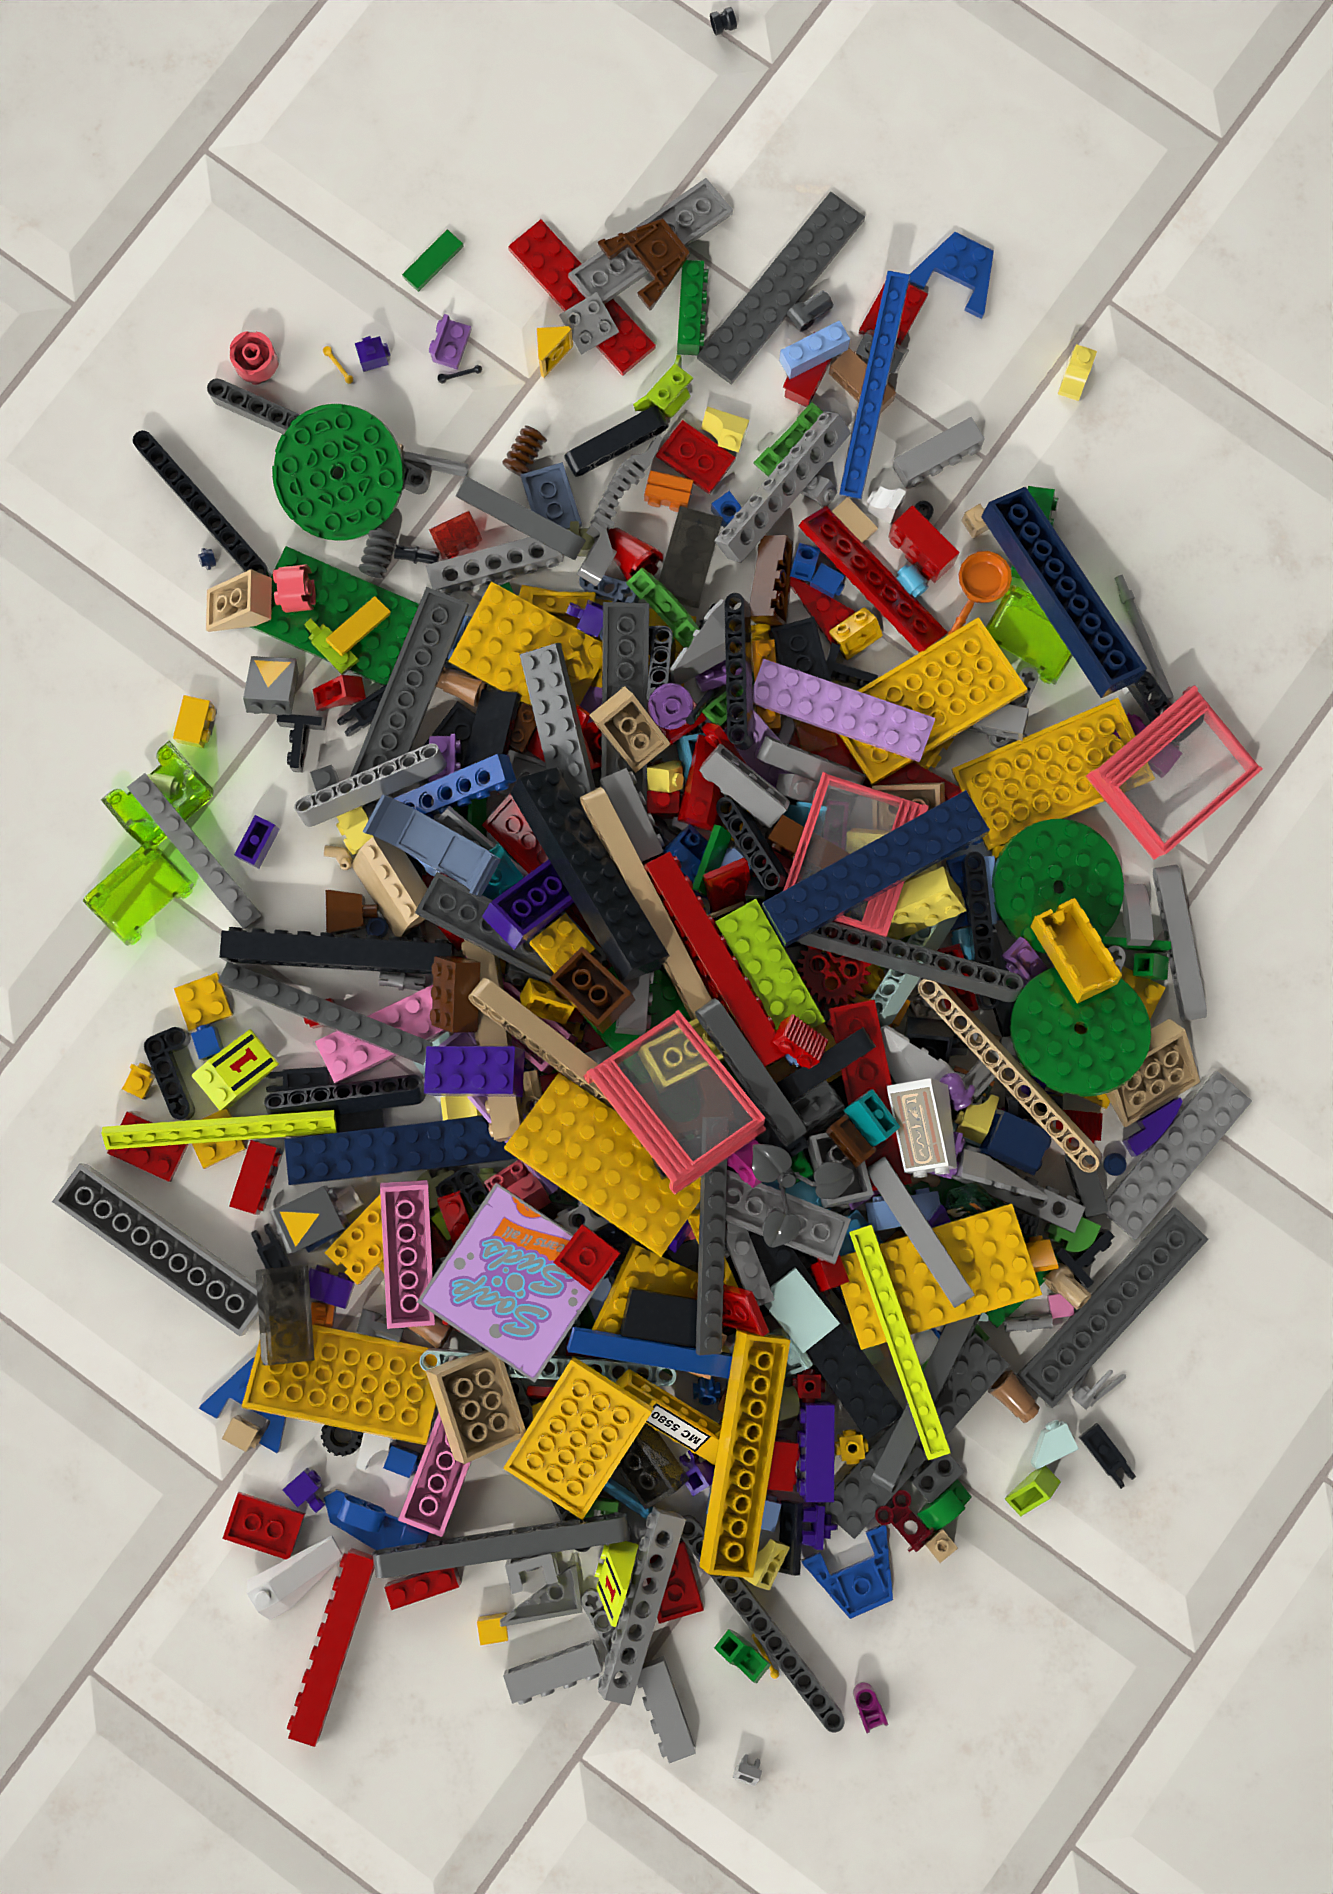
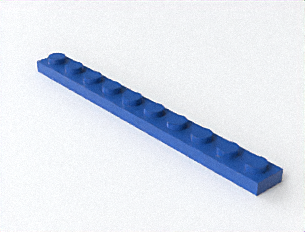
M894 271L887 272L839 495L862 500L909 286L910 274Z

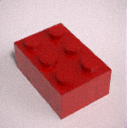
M913 505L893 523L888 536L890 543L896 549L900 548L905 553V558L912 565L916 564L921 569L920 572L924 578L932 580L934 583L954 566L960 553Z

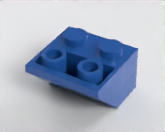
M689 824L665 847L659 857L670 851L672 856H676L680 861V870L684 877L688 876L693 884L708 840Z

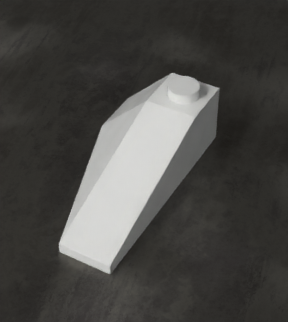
M888 1025L880 1028L889 1072L897 1084L929 1078L940 1082L944 1075L955 1073L942 1059L936 1060L928 1055V1051L923 1047L919 1049L912 1045L907 1037Z
M330 1536L247 1581L246 1593L257 1612L271 1620L290 1610L343 1557V1554L333 1536Z

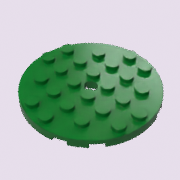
M344 404L317 406L293 420L277 443L274 466H272V478L276 496L289 518L304 531L327 540H354L366 536L369 531L382 526L397 507L404 486L403 457L391 431L371 413L361 408ZM337 466L344 470L343 476L340 479H336L333 475V470Z
M1068 819L1040 821L1025 827L1013 836L1001 850L992 875V888L995 900L993 903L999 919L1003 921L1012 937L1016 940L1022 937L1034 951L1047 954L1031 928L1035 916L1050 909L1053 913H1056L1059 905L1075 898L1100 938L1105 936L1114 925L1122 906L1124 896L1122 869L1109 843L1087 825ZM1056 881H1060L1063 885L1064 890L1061 893L1054 891L1053 885Z
M1054 967L1033 978L1019 994L1012 1011L1010 1034L1017 1057L1033 1077L1036 1076L1047 1084V1087L1065 1094L1066 1092L1085 1097L1109 1093L1132 1079L1148 1054L1151 1041V1025L1141 998L1123 979L1120 978L1117 985L1077 1004ZM1076 1024L1082 1025L1087 1028V1032L1085 1034H1078L1074 1026Z

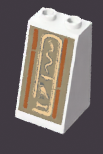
M929 1078L887 1086L892 1115L900 1125L896 1134L904 1172L912 1174L914 1178L927 1177L929 1172L941 1175L950 1173L949 1169H956L957 1161L948 1085Z

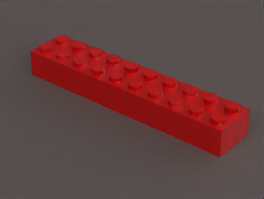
M669 851L645 864L644 868L711 999L716 998L723 1005L765 1068L781 1060L787 1054L781 1052L779 1047L772 1042L776 1034L773 1020L769 1016L766 1017L762 1010L764 1008L762 1001L752 993V985L746 976H742L738 960L735 956L731 957L728 952V944L725 938L718 935L714 919L711 916H707L704 911L705 905L700 896L694 894L692 890L693 884L689 877H684L680 870L681 863L678 858L672 856Z

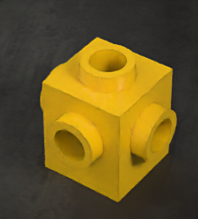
M856 1429L843 1430V1434H837L838 1441H834L835 1455H839L841 1461H846V1464H858L860 1459H865V1452L869 1451L867 1439L863 1438L860 1432H856ZM855 1444L856 1451L849 1452L848 1446Z

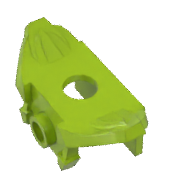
M681 355L676 356L672 367L646 396L633 404L635 411L643 412L650 407L658 406L665 417L672 418L689 400L691 396L687 386L693 380V377L682 369Z

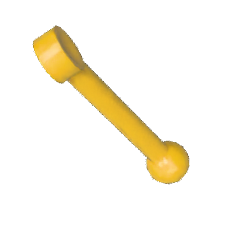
M329 346L324 347V355L330 357L345 377V382L351 384L353 377L347 374L333 356L331 348Z
M752 1634L751 1637L761 1655L771 1664L769 1667L771 1671L770 1676L773 1679L778 1678L779 1671L773 1667L760 1641Z

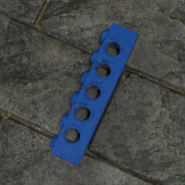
M496 754L397 796L394 799L410 807L415 806L417 811L434 819V815H442L449 806L451 808L456 806L464 807L472 803L471 800L475 798L483 799L489 797L490 792L494 790L502 791L508 789L509 784L516 782V777L509 755ZM488 774H490V780H489V782H488V780H487Z

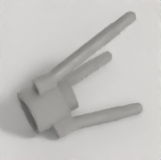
M1088 1369L1072 1389L1075 1392L1072 1398L1087 1410L1089 1406L1092 1407L1096 1401L1123 1381L1126 1375H1121L1096 1394L1095 1392L1113 1374V1371L1109 1370L1092 1389L1086 1385L1082 1388V1384L1089 1372Z

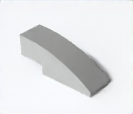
M1124 883L1122 904L1127 945L1150 946L1154 940L1146 886L1145 884Z

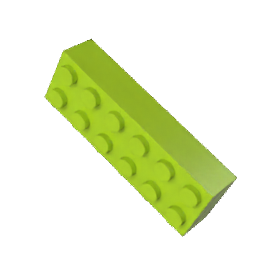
M757 899L715 921L732 953L738 960L745 976L749 979L754 992L762 1001L767 1015L773 1020L776 1031L781 1021L792 1014L799 1017V1020H803V1023L809 1025L810 1028L825 1022L824 1017Z

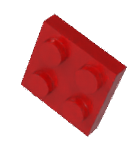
M582 1224L553 1263L591 1292L619 1256L620 1252L586 1225Z

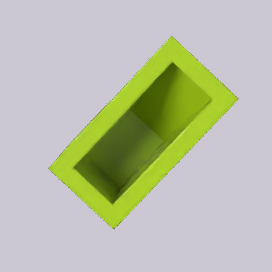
M1045 1465L1030 1473L1006 1496L1005 1500L1021 1517L1051 1499L1061 1481Z

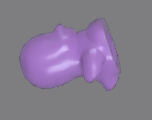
M948 1073L940 1079V1082L948 1085L950 1106L955 1111H959L972 1103V1096L975 1092L973 1085H970L969 1089L966 1090L962 1078L956 1073Z

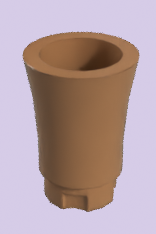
M444 667L436 687L476 708L478 707L482 689L486 690L487 683L473 675Z
M435 1314V1325L408 1327V1329L420 1335L435 1348H442L454 1328L451 1325L448 1327L443 1325L442 1319Z
M1007 1370L1001 1374L988 1389V1393L997 1398L1016 1417H1019L1023 1423L1033 1419L1039 1412V1405L1035 1403V1399L1019 1382L1012 1370Z

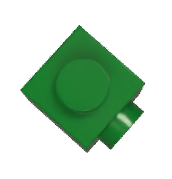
M1135 953L1133 976L1150 980H1167L1169 957L1156 953Z

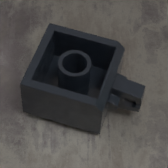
M907 1016L904 1036L909 1039L912 1045L919 1049L923 1047L928 1051V1055L936 1060L942 1059L947 1064H949L950 1056L967 1055L968 1046L960 1038L954 1036V1031L944 1020Z

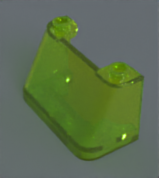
M1011 585L986 625V629L999 647L1036 667L1041 681L1055 685L1073 655L1034 596L1018 586Z
M169 740L156 754V758L161 765L150 774L158 773L177 778V782H180L178 795H175L173 799H166L186 821L212 798L214 790ZM114 789L101 799L126 832L144 848H155L167 838L166 834L131 792L126 793L122 789Z
M150 840L140 846L84 897L83 902L128 946L137 943L141 939L143 931L141 928L174 898H187L193 892L192 888L195 884L158 844Z

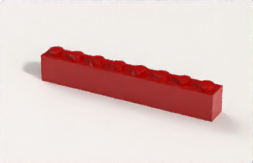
M351 1548L348 1554L344 1553L339 1567L343 1568L340 1577L336 1576L332 1590L336 1591L333 1600H328L324 1613L328 1614L325 1623L321 1622L317 1636L321 1637L318 1646H313L309 1659L313 1660L311 1668L306 1669L302 1679L305 1687L303 1693H298L294 1706L298 1707L296 1715H291L287 1725V1730H290L288 1739L315 1747L319 1741L375 1569L373 1555Z

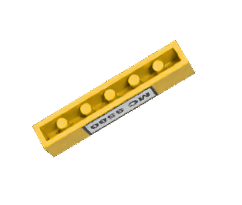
M630 1369L615 1382L654 1408L645 1423L652 1426L656 1431H660L670 1437L674 1442H678L688 1448L692 1453L701 1456L712 1465H715L721 1432L720 1424Z

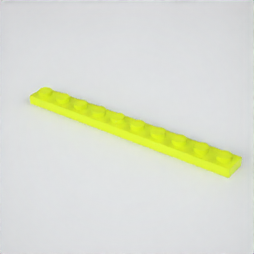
M334 1110L105 1126L102 1127L101 1134L105 1148L109 1150L337 1133V1122Z
M870 1224L852 1230L849 1233L927 1459L931 1460L950 1454L951 1451L874 1228Z

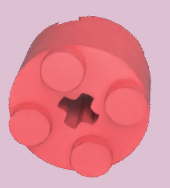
M257 331L242 332L230 344V360L237 374L243 380L258 385L271 378L278 368L277 354L271 341L263 333Z
M307 564L280 567L273 570V579L277 583V592L274 593L276 605H281L285 613L314 609L312 605L316 603L314 580L309 579L308 574L312 572Z

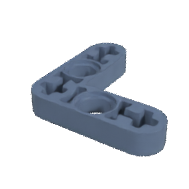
M604 575L597 587L591 583L587 585V580L582 577L579 578V584L585 592H596L598 597L623 603H638L639 597L624 581ZM614 584L615 587L611 593H604L606 585ZM632 592V597L628 596L626 599L624 595ZM603 626L599 633L601 640L603 639Z

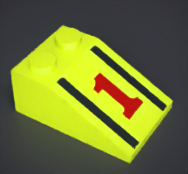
M249 1029L209 1059L191 1076L221 1111L231 1108L274 1070L279 1063L255 1033Z
M629 1541L612 1543L609 1546L604 1545L600 1559H604L603 1564L598 1563L594 1576L599 1578L596 1588L609 1622L614 1627L617 1625L628 1591L638 1544Z

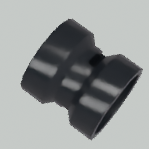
M732 7L725 8L721 14L717 11L710 13L711 26L716 36L722 34L724 29L729 31L737 29V22Z

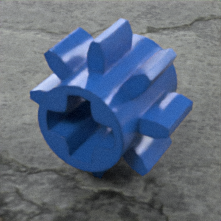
M701 1377L698 1379V1383H693V1399H698L700 1404L712 1405L716 1402V1398H721L720 1382H715L713 1377L710 1380Z

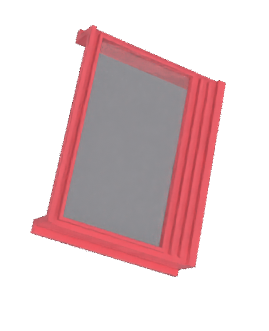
M1195 685L1182 692L1183 695L1099 768L1092 770L1085 776L1153 860L1171 851L1263 769L1261 766H1258L1201 696Z
M823 772L784 890L924 814L929 806ZM904 882L832 922L886 937Z
M679 1010L583 1075L588 1084L592 1082L596 1084L670 1179L669 1188L674 1195L766 1131V1128L763 1126L765 1122L764 1115Z

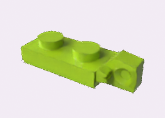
M311 618L304 624L312 633L308 637L312 641L311 643L341 675H344L359 661L350 650L341 656L326 642V638L333 632L324 624L318 627Z

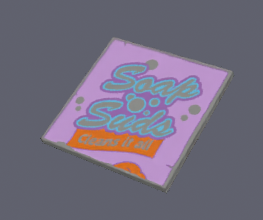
M495 1183L417 1303L535 1383L610 1268L590 1292L553 1263L574 1234L500 1184Z

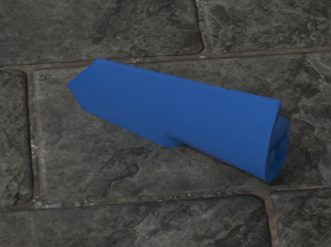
M335 1490L324 1497L330 1523L374 1550L427 1542L430 1532L398 1521V1517L386 1513V1510L378 1505L339 1490Z

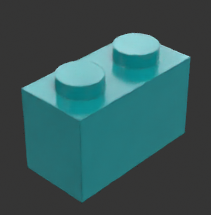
M873 1089L857 1098L844 1109V1112L872 1147L886 1140L900 1128V1125Z

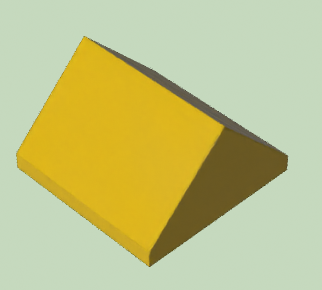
M569 326L537 328L538 358L542 377L545 378L573 347L572 329Z

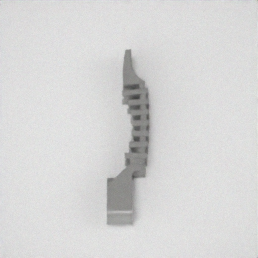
M659 435L651 442L645 453L631 455L628 460L626 459L613 476V480L607 486V490L602 495L604 497L598 503L599 507L595 510V515L590 521L591 526L586 533L592 536L595 542L577 575L594 586L599 584L617 552L611 547L608 536L609 528H612L615 524L611 520V517H614L617 513L614 511V507H617L620 503L618 499L622 498L624 491L629 490L631 484L637 485L639 479L645 476L644 471L651 464L660 446L662 437Z

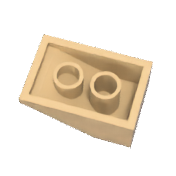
M249 570L208 589L206 631L213 632L257 626L271 620L272 578L254 570Z
M625 686L589 715L635 773L670 745V742L634 694Z

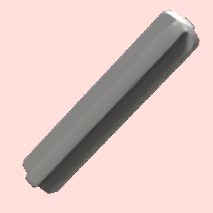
M405 452L403 461L419 468L463 477L467 476L469 466L466 463L412 452Z

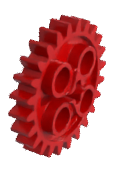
M805 945L808 950H801L799 952L804 956V959L797 960L799 964H802V968L797 969V971L803 973L801 979L806 981L805 986L807 988L810 987L811 996L815 993L818 994V1002L825 997L826 1004H829L830 1000L834 999L835 1005H838L839 998H842L847 1003V995L855 999V990L863 992L860 984H868L864 976L871 975V973L866 971L865 967L871 966V963L843 955L840 958H835L831 952L825 951L833 964H839L837 971L846 981V984L843 985L836 972L828 970L831 966L822 955L821 949ZM819 958L823 961L824 967L821 971L813 969V959ZM846 964H852L855 967L856 972L853 977L845 975L844 967ZM828 977H833L837 981V986L834 990H829L825 986V980Z

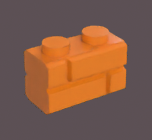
M650 470L644 501H647L648 505L653 507L668 506L674 512L687 511L694 480Z

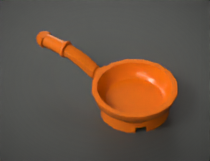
M979 551L968 556L961 564L958 574L959 584L969 600L959 616L956 617V621L948 635L966 624V619L975 602H994L1002 598L1009 590L1012 581L1011 569L1006 560L999 554L990 551Z

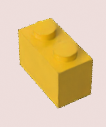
M183 695L173 739L177 743L204 749L205 743H208L210 739V722L214 721L216 709L211 701Z

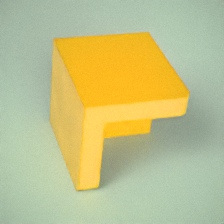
M506 1612L478 1617L477 1626L480 1646L508 1641L507 1626L501 1627L499 1621L507 1615Z

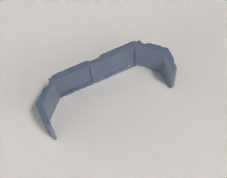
M383 794L363 830L365 834L373 835L398 847L470 889L469 893L479 897L485 891L501 860L487 849L420 811Z

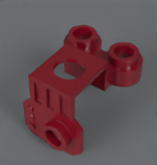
M898 1490L892 1497L894 1506L892 1508L886 1505L879 1507L875 1512V1518L881 1525L891 1523L910 1544L907 1550L909 1552L912 1550L917 1552L926 1544L924 1540L932 1534L934 1529L932 1527L927 1529L909 1508L911 1504L910 1494L905 1490ZM899 1495L906 1497V1501L902 1504L897 1501ZM886 1510L889 1514L886 1519L880 1518V1512ZM909 1520L914 1521L918 1527L916 1533L912 1535L904 1531V1524Z

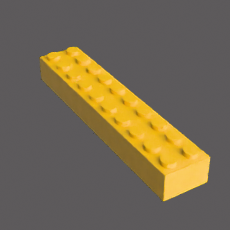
M742 1330L736 1331L699 1567L709 1575L753 1578L790 1347V1340L781 1335L766 1334L760 1336Z

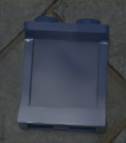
M996 1109L989 1132L979 1149L985 1155L1035 1176L1042 1166V1157L1044 1152L1050 1147L1052 1139L1043 1128L1006 1111Z

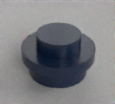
M202 548L201 554H198L201 567H206L207 570H211V567L216 566L212 549L206 550Z
M378 917L368 920L366 923L368 935H377L381 939L387 935L389 926L385 919Z
M1111 1153L1105 1157L1103 1167L1109 1175L1118 1176L1124 1173L1127 1163L1121 1154Z

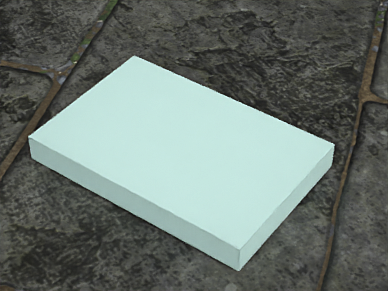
M796 1268L792 1269L770 1287L775 1300L765 1304V1306L802 1353L806 1352L840 1324Z

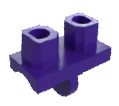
M812 1503V1506L803 1507L802 1522H811V1530H802V1544L811 1546L816 1550H823L824 1538L831 1539V1530H838V1524L831 1523L832 1515L825 1514V1506L820 1505V1503Z

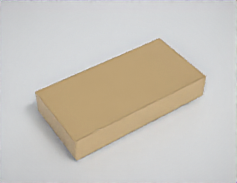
M849 497L832 510L862 543L878 530V527Z

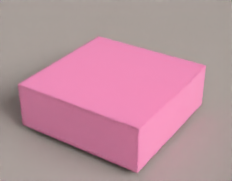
M1060 1293L1047 1295L1052 1319L1073 1316L1075 1314L1074 1307Z

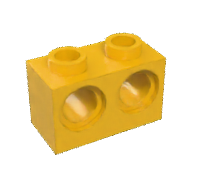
M532 978L528 979L520 994L521 1004L533 1014L558 1023L566 1024L575 1008L553 985Z

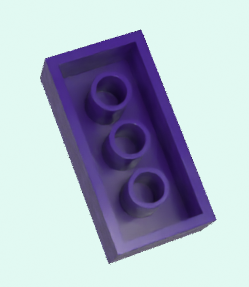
M548 859L491 901L482 917L515 950L575 903Z
M426 1046L424 1094L432 1096L523 1097L525 1050L515 1046Z
M800 1401L799 1414L796 1418L797 1421H800V1430L796 1431V1443L800 1446V1457L796 1462V1468H799L800 1478H797L796 1492H799V1495L805 1502H834L835 1405L829 1401H815L814 1403Z

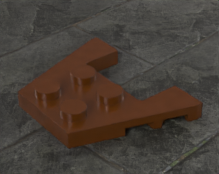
M663 218L636 227V230L625 234L619 233L616 237L607 240L604 238L598 241V246L609 260H612L626 248H630L654 278L652 282L637 292L638 297L649 311L656 305L690 256L689 250Z

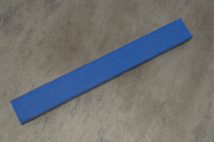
M579 1327L572 1328L567 1346L568 1352L723 1378H729L733 1356L732 1353L726 1352L698 1355L694 1347L625 1337L620 1334Z

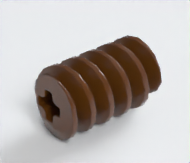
M525 426V428L520 430L521 436L516 437V443H513L511 446L512 451L507 453L508 458L502 461L508 470L518 476L522 474V471H530L526 464H534L530 457L537 458L539 455L535 449H543L539 441L547 442V439L538 430L530 426Z

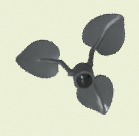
M767 1144L753 1145L752 1171L754 1176L759 1181L767 1183L777 1179L780 1184L779 1188L784 1205V1213L779 1210H773L764 1220L763 1237L769 1247H777L789 1243L800 1232L801 1224L799 1218L795 1214H788L789 1207L785 1191L786 1188L792 1187L795 1184L796 1179H800L810 1186H816L815 1192L819 1198L833 1199L841 1195L848 1188L853 1177V1170L838 1162H825L815 1170V1181H811L800 1175L799 1172L793 1171L791 1168V1157L784 1149Z

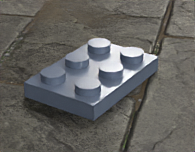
M563 462L520 475L531 511L565 529H570V521H579L580 527H582Z

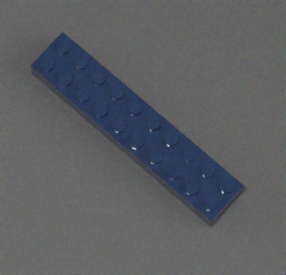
M1026 486L990 501L981 518L1100 698L1137 682L1147 670V667Z
M965 790L764 901L761 908L785 948L987 835L990 829Z
M483 1116L284 1139L288 1185L518 1159L504 1149L505 1141L498 1142L494 1140V1137L490 1136L489 1122Z

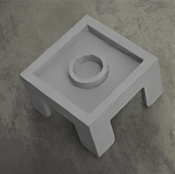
M555 1552L507 1559L505 1568L511 1593L523 1591L522 1584L526 1582L525 1570L526 1572L539 1569L540 1566L543 1568L547 1584L558 1582L560 1570Z

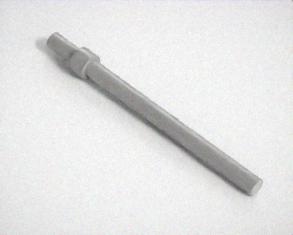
M1119 575L1114 579L1121 593L1119 595L1121 602L1126 605L1160 688L1166 697L1171 699L1174 697L1133 601L1135 599L1133 592L1128 589L1123 575Z

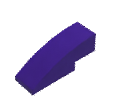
M1181 1098L1171 1100L1136 1121L1141 1130L1122 1141L1131 1157H1136L1144 1152L1162 1136L1177 1115L1183 1102Z

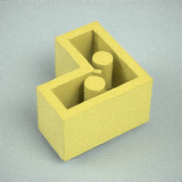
M362 806L337 816L339 823L336 826L341 835L346 836L343 841L352 855L357 854L359 849L373 837V835L363 832L369 817Z

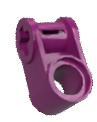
M865 1682L857 1684L853 1690V1696L866 1733H870L871 1729L880 1725H889L872 1686ZM869 1692L871 1695L868 1700L862 1701L859 1699L860 1694Z

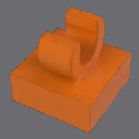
M312 1302L309 1324L333 1328L336 1306L328 1303Z

